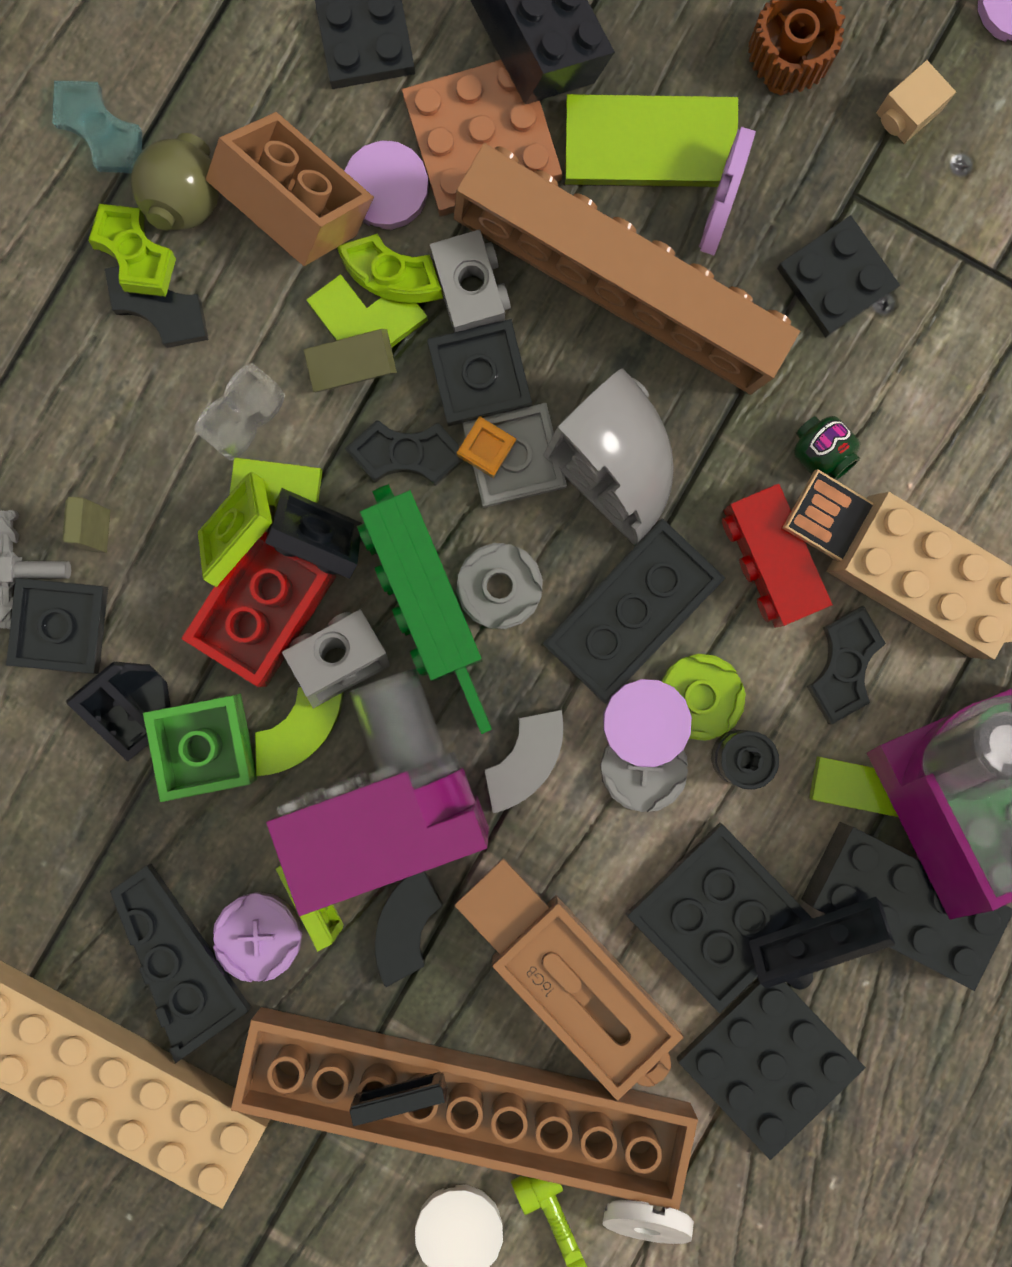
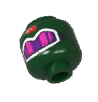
M814 416L796 432L800 439L794 448V455L811 475L814 470L818 469L833 479L838 480L860 460V457L857 455L860 448L859 439L836 416H829L821 421Z

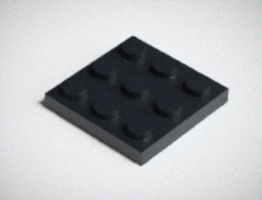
M720 822L625 913L719 1014L758 977L749 941L813 919Z
M759 979L676 1057L678 1063L769 1160L776 1156L866 1068L785 982L765 988L759 983Z

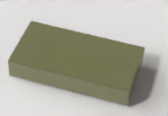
M379 329L303 349L313 392H322L397 373L387 329Z
M67 497L62 540H64V543L91 552L107 553L111 510L85 498Z

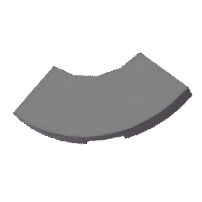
M562 710L519 718V736L513 750L501 763L485 769L493 813L504 811L526 800L548 778L556 764L562 746Z

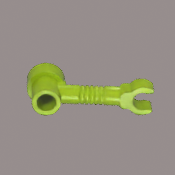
M521 1175L510 1180L525 1215L542 1208L567 1267H587L556 1197L557 1194L564 1191L561 1184Z

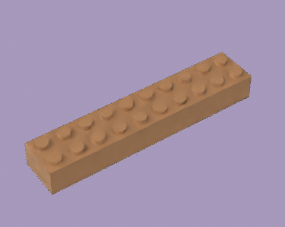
M260 1007L251 1019L231 1106V1111L633 1201L648 1202L651 1205L665 1208L670 1207L678 1211L698 1118L690 1102L632 1089L617 1101L600 1082ZM437 1072L444 1073L447 1085L445 1103L353 1127L349 1110L357 1093Z

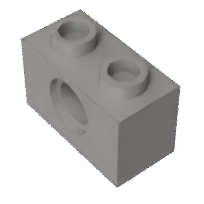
M480 229L429 244L432 261L453 332L505 321L504 310L511 309L508 293L504 283L496 284L492 269L498 268L496 253L492 242L484 244ZM470 276L478 277L484 283L476 291H467L460 284L465 278Z
M361 609L352 614L344 612L337 615L328 623L327 628L314 635L306 633L295 638L289 644V648L282 652L312 708L319 706L390 666L384 648ZM341 648L346 651L344 657L338 662L328 663L324 661L326 653L331 649Z

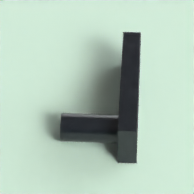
M875 896L750 940L749 944L759 983L762 986L769 988L787 982L793 988L802 990L812 983L814 972L894 946L895 942L882 902Z

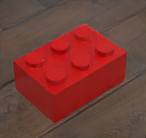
M267 532L263 533L217 587L214 586L181 638L257 687L268 686L285 659L282 652L289 648V644L295 638L299 637L336 578L335 575L323 572L309 561L297 556L289 557L279 553L273 546L265 543Z

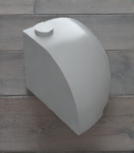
M622 368L602 383L557 427L543 456L553 463L551 456L557 452L559 468L564 476L636 546L656 524L667 505L673 482L674 465L668 434L659 414L648 399V391L639 381L631 378Z

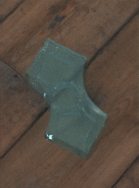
M54 81L52 123L55 127L71 131L88 143L91 149L93 165L98 172L132 173L133 165L142 152V130L139 125L122 121L106 109L102 99V88L98 82Z

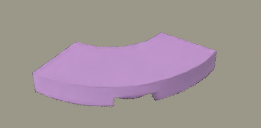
M744 127L737 130L699 245L702 252L711 255L716 253L748 160L756 132L754 130Z

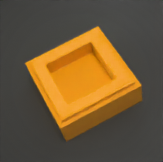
M479 416L456 454L459 458L494 478L517 439Z

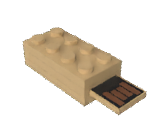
M814 470L782 528L833 558L826 571L966 656L995 660L1005 642H1012V566L891 492L871 495L866 499L822 471Z

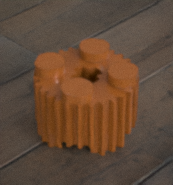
M770 0V3L764 5L752 32L748 53L751 54L749 61L754 62L753 71H759L758 78H765L764 84H767L770 92L778 95H784L788 92L793 93L794 89L802 92L804 87L811 89L813 83L817 85L821 78L826 76L844 39L842 38L844 29L841 26L846 17L840 14L843 9L842 6L835 5L837 0Z

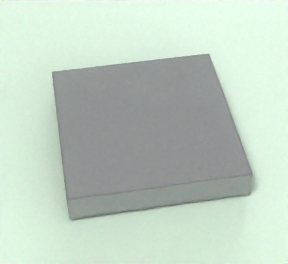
M547 403L484 417L485 420L517 440L494 478L473 466L483 508L567 487L565 476L559 468L557 452L551 456L553 463L543 456L554 435ZM477 419L463 422L465 437H467Z

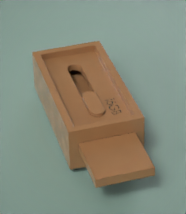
M502 858L454 904L497 951L492 955V967L617 1101L636 1083L651 1087L664 1080L671 1069V1060L668 1052L684 1038L676 1022L557 895L546 904L514 868Z

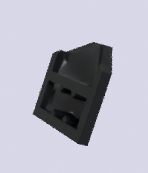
M112 662L66 700L67 705L127 762L149 745L143 713L171 707L168 684L158 671L150 664Z

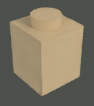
M926 60L887 95L876 113L881 118L884 128L891 135L898 136L905 144L945 108L956 91Z

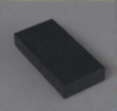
M437 1072L357 1093L349 1110L353 1127L445 1103L447 1085L444 1073Z

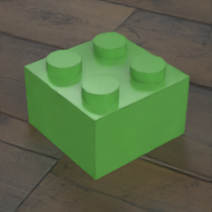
M241 693L143 713L160 802L250 785L257 780Z

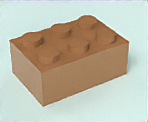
M277 112L219 137L205 179L303 266L310 264L357 236L374 198L373 195Z

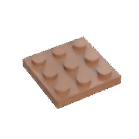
M502 60L402 89L403 99L428 175L439 216L454 213L456 190L483 143L494 149L496 146H500L509 150L518 158L519 164L533 172L541 170L551 175L556 181L562 180L561 167L540 100L524 104Z

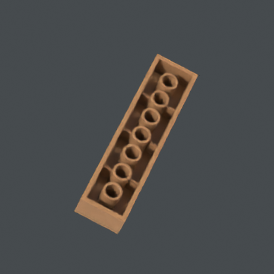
M483 143L456 190L454 220L472 231L480 229L484 238L750 395L774 379L800 333V330L791 326V320L781 312L764 310L752 302L753 298L744 290L733 286L727 288L714 280L713 273L707 268L695 263L689 265L675 257L674 250L667 244L657 240L650 242L637 234L636 228L625 219L620 217H613L612 219L597 210V205L591 199L578 193L571 195L558 187V182L551 175L541 170H535L534 172L519 164L518 158L512 152L503 147L496 146L494 149Z

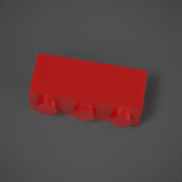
M779 483L736 501L723 510L726 516L722 518L723 528L731 542L737 541L743 555L739 559L741 569L748 582L754 581L761 596L757 598V605L767 623L772 621L775 628L782 627L833 605L806 543L782 528L791 513V509Z

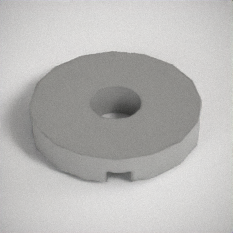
M492 543L477 548L464 560L458 574L457 594L462 609L474 622L489 629H508L522 624L535 612L542 597L543 579L537 563L525 550L511 544ZM497 574L507 576L512 582L511 593L501 599L494 598L487 590L489 579Z

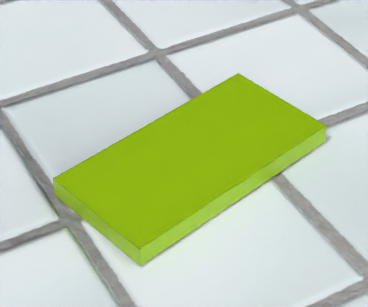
M567 94L565 185L718 187L738 130V97Z

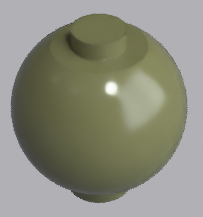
M181 133L177 139H163L152 143L137 157L131 173V190L137 206L146 216L148 222L154 227L165 231L170 229H191L206 221L215 210L220 192L205 180L212 160L209 158L210 148L201 138L190 133Z

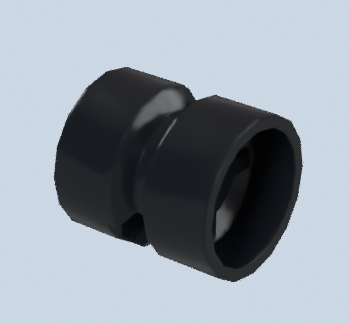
M734 729L724 733L716 740L712 749L711 762L715 772L722 780L742 789L755 790L766 786L774 779L779 768V754L776 745L767 736L755 731Z

